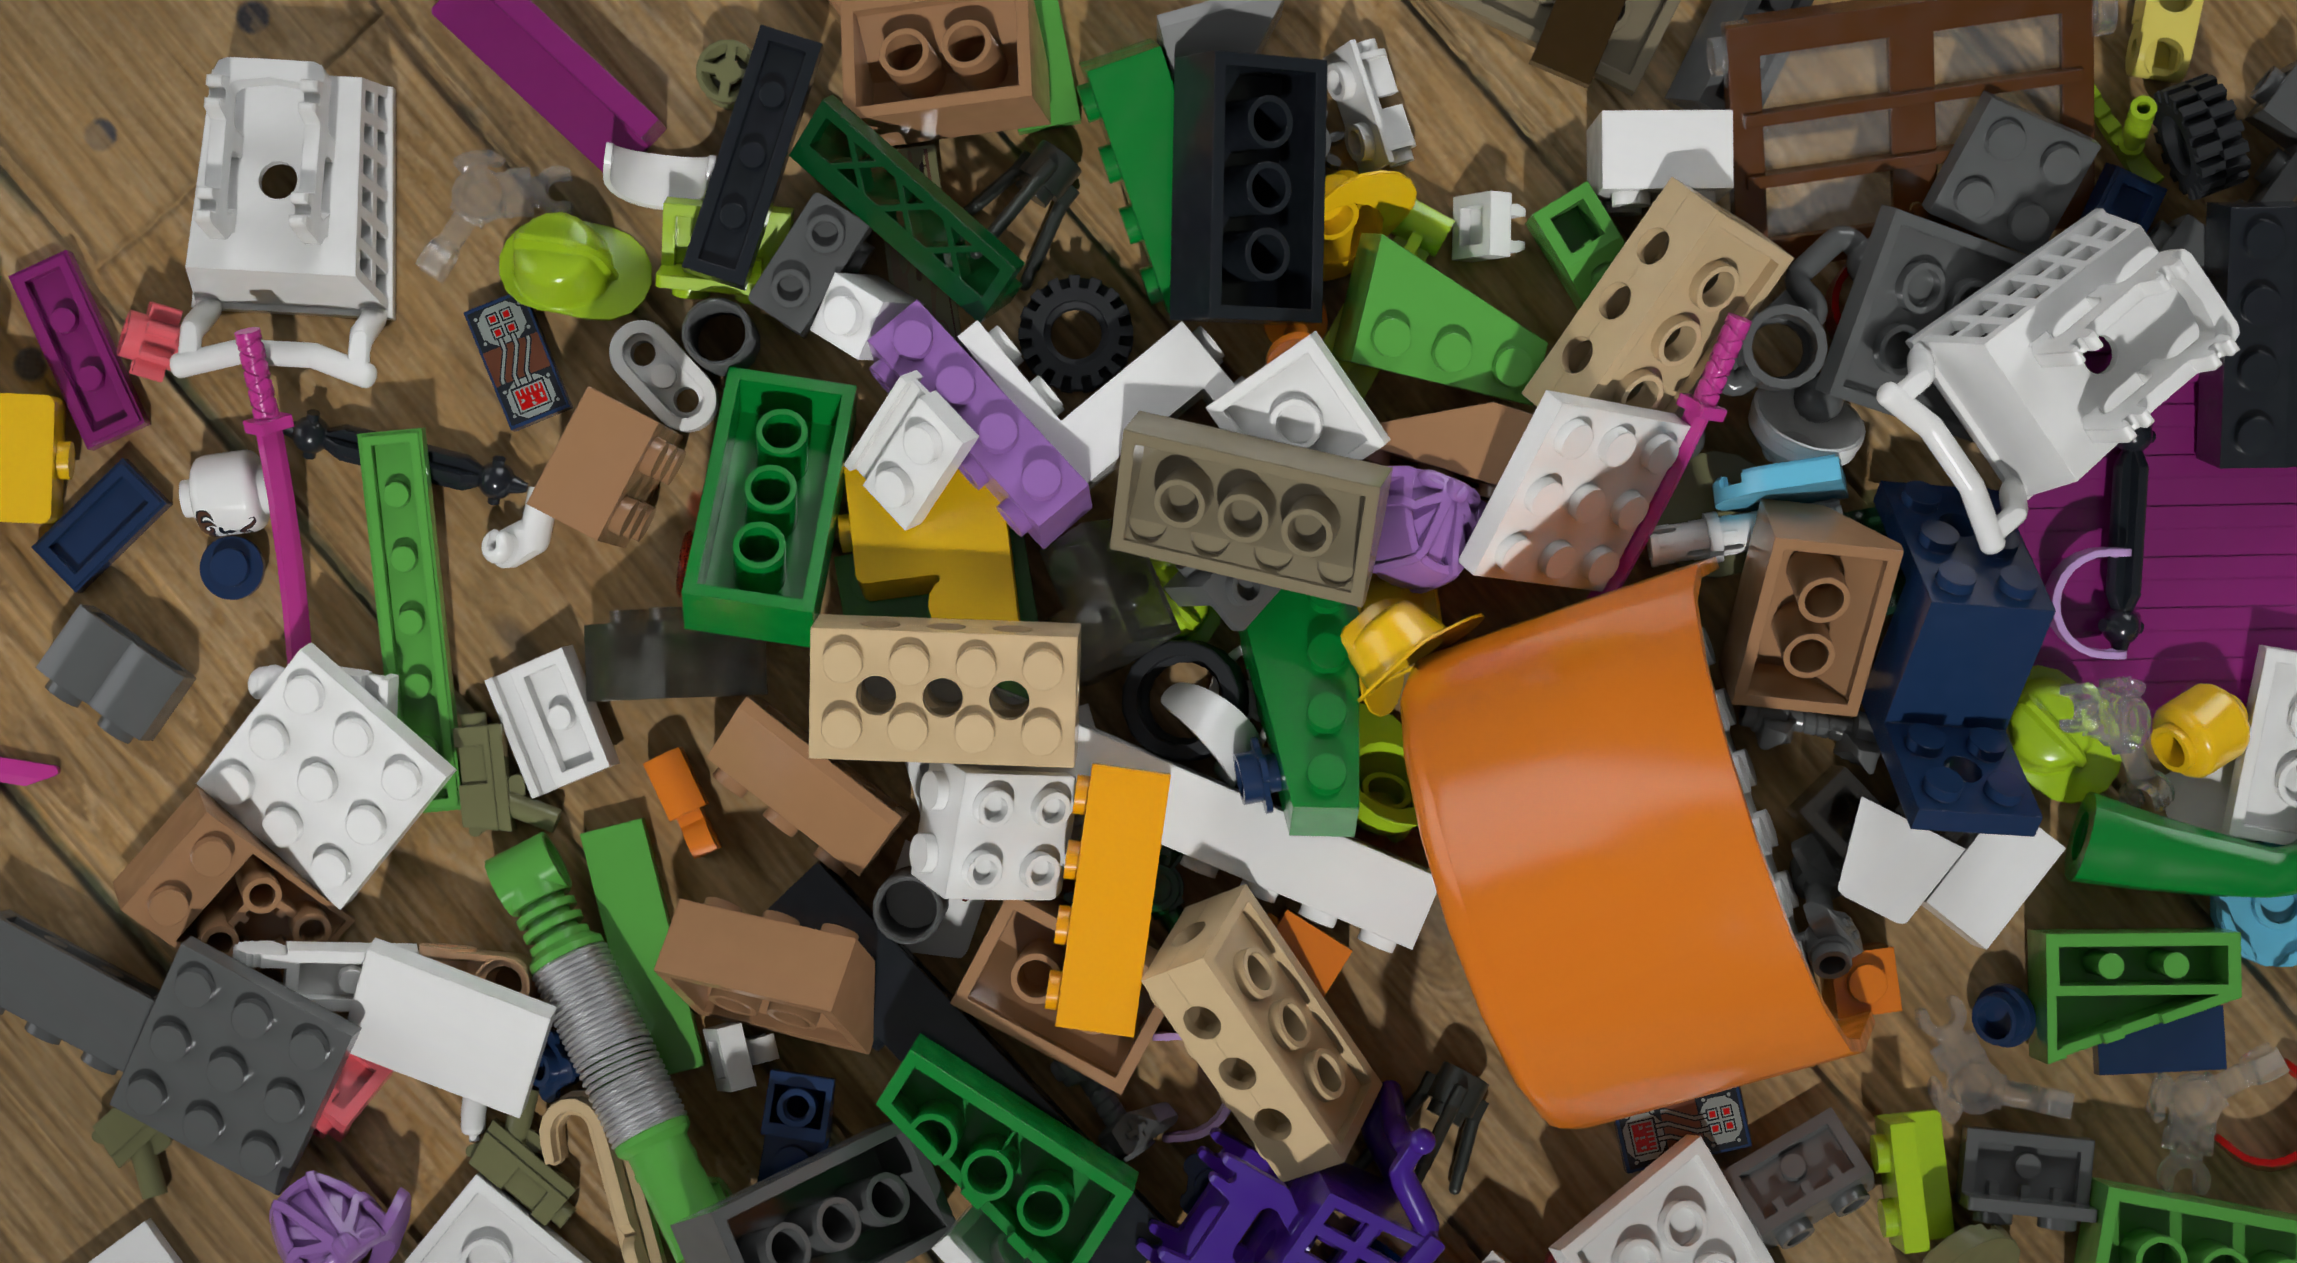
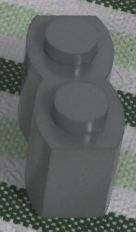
M82 604L77 607L36 666L41 673L50 679L45 688L51 694L73 707L78 708L82 701L87 703L102 715L97 721L98 726L111 736L127 744H130L134 737L140 741H153L196 680V677L188 670L146 643L117 620L95 606Z

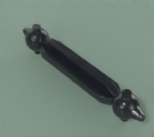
M315 409L308 410L307 416L302 417L298 421H293L294 427L283 430V434L292 439L296 447L303 451L305 459H315L316 453L325 449L339 461L360 466L357 434L376 432L348 424L329 428L328 424L320 418V412ZM427 444L432 484L460 491L478 487L488 497L487 502L490 505H499L500 499L507 497L509 494L526 493L529 483L514 474L511 467L505 464L506 458L496 455L493 457L492 462L483 466L469 454Z
M2151 425L2148 428L2140 427L2134 430L2137 437L2131 442L2117 444L2121 451L2113 466L2108 547L2132 549V556L2107 557L2105 594L2111 610L2105 614L2103 619L2099 620L2098 628L2110 642L2111 648L2115 650L2127 651L2130 643L2144 631L2143 622L2140 621L2133 610L2141 596L2149 475V466L2143 451L2156 439V433L2152 430Z

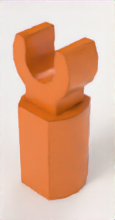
M683 747L674 748L643 763L669 821H678L693 858H701L722 848L718 835L703 807L709 805V802Z

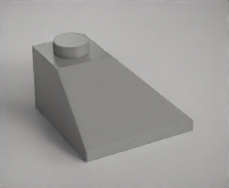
M1209 0L1157 15V42L1162 48L1173 84L1176 57L1213 50L1261 54L1282 16L1285 0Z

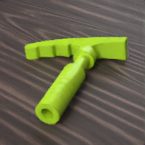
M2094 84V122L2125 170L2157 185L2163 182L2164 176L2143 153L2145 141L2148 138L2157 112L2155 100L2145 95L2136 97L2131 102L2122 129V125L2111 113V109Z

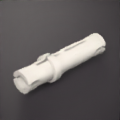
M1838 498L1809 503L1825 505L1843 514ZM1758 510L1718 516L1716 511L1702 513V519L1656 526L1646 544L1651 567L1689 560L1708 559L1716 556L1719 563L1724 561V556L1748 552Z

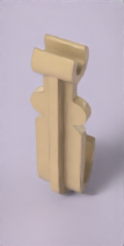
M577 1089L561 1096L545 1112L539 1128L540 1145L545 1165H558L565 1158L569 1157L566 1124L570 1115L580 1116L585 1120L589 1129L624 1263H667L652 1210L639 1183L635 1179V1174L629 1161L618 1158L615 1151L611 1148L612 1144L608 1142L609 1138L606 1137V1132L603 1131L604 1127L600 1125L601 1121L598 1120V1115L595 1114L596 1109L592 1108L593 1103L589 1101L590 1095L585 1093L586 1089Z

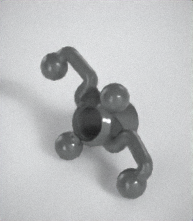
M1846 225L1834 226L1791 263L1784 279L1786 290L1760 313L1757 311L1750 320L1752 324L1745 340L1742 341L1743 345L1738 357L1735 358V364L1731 373L1727 376L1728 380L1724 386L1723 394L1733 397L1741 396L1755 387L1771 392L1794 389L1793 399L1795 408L1799 415L1807 421L1824 423L1837 417L1843 408L1844 400L1815 390L1821 373L1819 370L1824 365L1828 350L1826 332L1822 327L1826 321L1828 307L1823 294L1810 280L1843 251L1847 255V273L1854 282L1869 238L1867 239L1854 227ZM1776 323L1788 326L1795 331L1801 340L1803 350L1801 361L1795 370L1781 377L1769 376L1761 370L1754 359L1752 349L1756 332L1766 325ZM1705 430L1690 460L1698 456L1703 449L1706 439Z

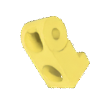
M2135 0L2131 22L2133 29L2129 38L2125 60L2126 75L2177 84L2181 83L2188 71L2204 0Z

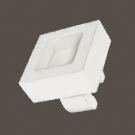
M1490 190L1453 197V220L1455 222L1452 235V260L1478 262L1510 257L1511 253L1525 250V242L1511 240V219L1526 217V209L1523 206L1512 204V193Z
M723 1023L703 1029L717 1091L735 1092L757 1086L752 1065L779 1059L774 1033L767 1035L762 1033L745 1038L742 1023Z

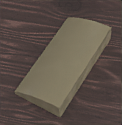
M1138 411L1123 430L1110 549L1363 607L1378 551L1393 467Z

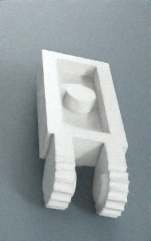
M251 940L234 944L233 958L252 968L284 969L283 983L276 982L330 1011L350 1012L365 955L371 943L286 941V945L269 940ZM391 943L419 954L417 944Z

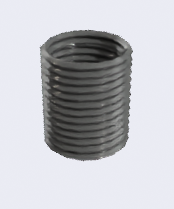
M708 298L698 302L687 313L682 324V341L686 351L707 372L714 375L727 376L729 366L748 369L755 362L759 354L760 334L755 322L737 303L726 298ZM719 315H734L741 318L745 325V340L741 349L733 357L723 361H710L703 358L698 348V336L702 327L710 319Z
M912 866L895 870L878 889L873 901V917L878 929L888 939L900 944H916L928 939L939 928L949 906V899L942 898L926 886L933 894L937 904L936 918L930 924L920 928H908L899 924L890 915L886 905V894L891 885L901 881H915L925 885L911 874Z

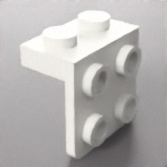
M929 763V769L923 775L920 784L922 811L918 834L913 837L910 844L911 874L944 899H1055L1060 894L1063 885L1068 840H1071L1075 814L1072 811L1077 779L1066 772L983 770L976 764Z

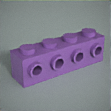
M915 300L867 340L874 360V364L869 369L888 394L901 375L917 370L923 376L920 383L929 392L936 390L979 435V438L958 469L976 489L980 490L985 485L1000 502L996 506L998 512L1019 536L1022 537L1028 532L1044 550L1093 508L1089 484L918 300Z

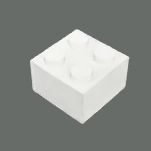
M1602 110L1587 129V181L1610 217L1642 215V208L1652 205L1671 177L1684 183L1714 203H1717L1734 188L1733 110Z

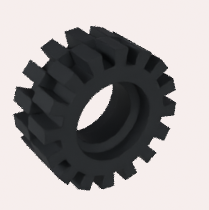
M2208 73L2153 94L2157 104V112L2152 123L2158 130V132L2154 133L2156 143L2161 144L2164 152L2161 154L2164 165L2169 163L2171 168L2169 175L2173 182L2179 181V190L2183 195L2188 194L2190 200H2198L2248 180L2249 173L2247 170L2251 169V160L2245 153L2249 152L2250 149L2248 141L2241 134V131H2244L2245 128L2242 119L2238 121L2234 113L2237 107L2233 99L2227 101V89L2222 83H2217L2215 76H2208Z
M1069 275V278L1058 280L1057 277L1048 281V285L1043 289H1037L1030 296L1031 300L1028 305L1024 306L1022 310L1020 328H1018L1021 352L1032 373L1037 376L1039 375L1049 387L1053 386L1066 393L1083 391V393L1092 392L1095 388L1105 385L1126 366L1133 347L1131 314L1127 305L1121 300L1120 295L1112 287L1108 288L1102 284L1101 280L1091 277V279L1081 278L1080 275ZM1072 310H1081L1091 314L1098 321L1102 333L1097 349L1091 355L1081 359H1071L1061 355L1055 349L1051 340V331L1055 321L1062 314Z

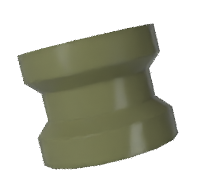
M719 40L710 44L700 54L696 64V78L701 90L716 106L725 110H733L742 81L733 86L732 91H730L731 85L735 84L739 79L743 80L752 53L749 47L736 40Z

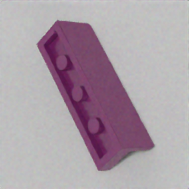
M439 0L432 7L431 12L435 18L602 172L606 142L614 143L622 148L646 152L667 129L650 110L531 0Z

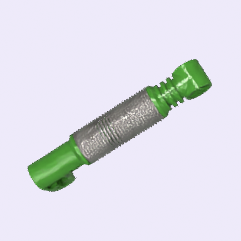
M544 831L484 861L488 878L507 912L513 917H520L516 924L520 931H527L523 935L526 945H535L529 950L532 956L529 966L532 980L535 982V987L538 988V993L541 994V999H544L543 1002L557 1007L553 1020L555 1022L554 1027L557 1028L556 1031L560 1034L559 1038L562 1039V1044L565 1045V1050L568 1051L567 1055L571 1057L570 1061L573 1062V1068H576V1073L580 1074L579 1080L583 1081L582 1087L587 1088L585 1093L590 1095L589 1101L593 1103L592 1108L596 1109L595 1114L598 1115V1120L601 1121L600 1125L604 1127L603 1131L606 1132V1137L609 1138L608 1142L612 1144L611 1148L615 1151L618 1158L629 1161L635 1174V1179L644 1193L676 1263H686L670 1225L733 1195V1193L720 1177L707 1176L697 1156V1151L687 1135L691 1124L687 1116V1110H684V1105L681 1104L682 1100L678 1098L679 1093L675 1092L676 1087H673V1081H670L671 1077L667 1075L668 1070L664 1069L665 1064L659 1058V1052L655 1051L656 1045L652 1044L653 1038L649 1037V1030L646 1029V1024L643 1023V1018L640 1017L641 1014L637 1011L638 1007L635 1006V1001L632 1000V995L629 994L630 991L626 988L627 984L624 983V978L621 977L622 974L618 971L619 967L616 966V960H613V955L610 954L611 951L607 948L608 944L605 943L600 933L591 931L587 923L579 924L584 919L581 909H574L577 905L574 895H567L572 887L569 872L552 840Z

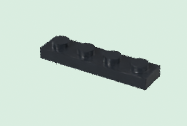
M760 25L682 264L684 272L746 291L789 154L792 150L824 51L822 43Z

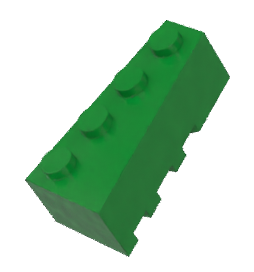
M1150 38L1079 63L1086 83L1078 85L1077 90L1088 122L1091 123L1099 120L1107 144L1097 148L1110 184L1120 181L1128 205L1118 208L1129 242L1131 245L1142 242L1149 265L1140 268L1139 272L1151 305L1163 302L1164 308L1170 316L1174 84L1161 46Z
M1281 589L1244 631H1239L1246 669L1249 670L1256 697V708L1260 724L1264 728L1269 751L1275 754L1280 770L1282 791L1278 793L1288 832L1292 836L1355 837L1359 814V702L1357 701L1359 698V675L1349 660L1347 650L1342 644L1340 635L1342 629L1359 615L1358 608L1349 604Z
M921 1033L876 1102V1105L935 1166L939 1165L961 1188L960 1193L977 1210L981 1209L1007 1236L1006 1241L1024 1259L1028 1258L1032 1263H1088L1134 1193L1139 1175L1138 1171Z

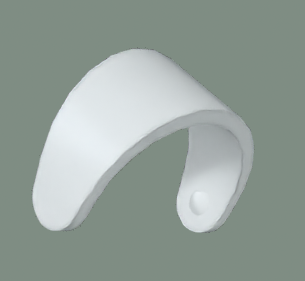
M606 142L603 180L609 191L618 198L641 207L663 210V203L667 197L704 200L716 163V156L680 157L653 154L622 148L614 143Z
M1184 682L1170 686L1161 697L1162 705L1180 719L1217 759L1214 764L1216 775L1230 786L1235 787L1237 781L1233 755L1251 751L1250 738L1252 737L1258 738L1260 749H1262V741L1256 728L1232 703L1209 689Z

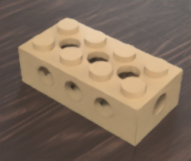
M1671 177L1586 301L1577 311L1552 350L1541 363L1522 391V394L1537 407L1545 391L1550 390L1670 412L1681 418L1685 409L1676 405L1680 392L1694 393L1699 380L1702 379L1701 374L1706 363L1709 361L1713 346L1717 343L1716 339L1720 330L1725 325L1724 321L1728 312L1751 320L1794 257L1744 220L1674 177Z
M820 614L810 630L809 758L1074 768L1078 753L1081 623ZM871 676L884 677L894 686L896 696L888 700L877 699L867 691L864 680ZM939 678L952 680L961 689L963 697L955 702L941 701L932 693L930 682ZM1003 681L1018 682L1026 689L1029 699L1021 704H1008L999 698L995 686Z
M1247 884L1185 907L1141 980L1149 993L1150 999L1166 1016L1184 1042L1188 1054L1198 1062L1219 1092L1223 1104L1233 1112L1254 1142L1258 1154L1268 1162L1280 1181L1284 1183L1344 1163L1383 1085Z

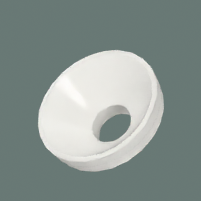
M1758 389L1755 392L1748 421L1751 431L1768 461L1781 463L1835 454L1836 457L1839 456L1843 466L1854 458L1864 441L1866 433L1864 422L1858 412L1846 401H1844L1843 408L1837 417L1828 422L1814 423L1804 419L1796 410L1793 399L1794 389L1778 392Z

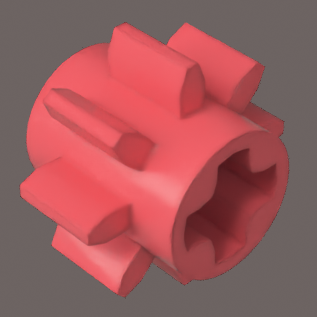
M149 302L146 314L134 310L128 312L119 338L117 356L132 360L128 371L129 374L162 383L165 371H171V356L178 353L181 327L179 323L183 314L182 310L156 302Z

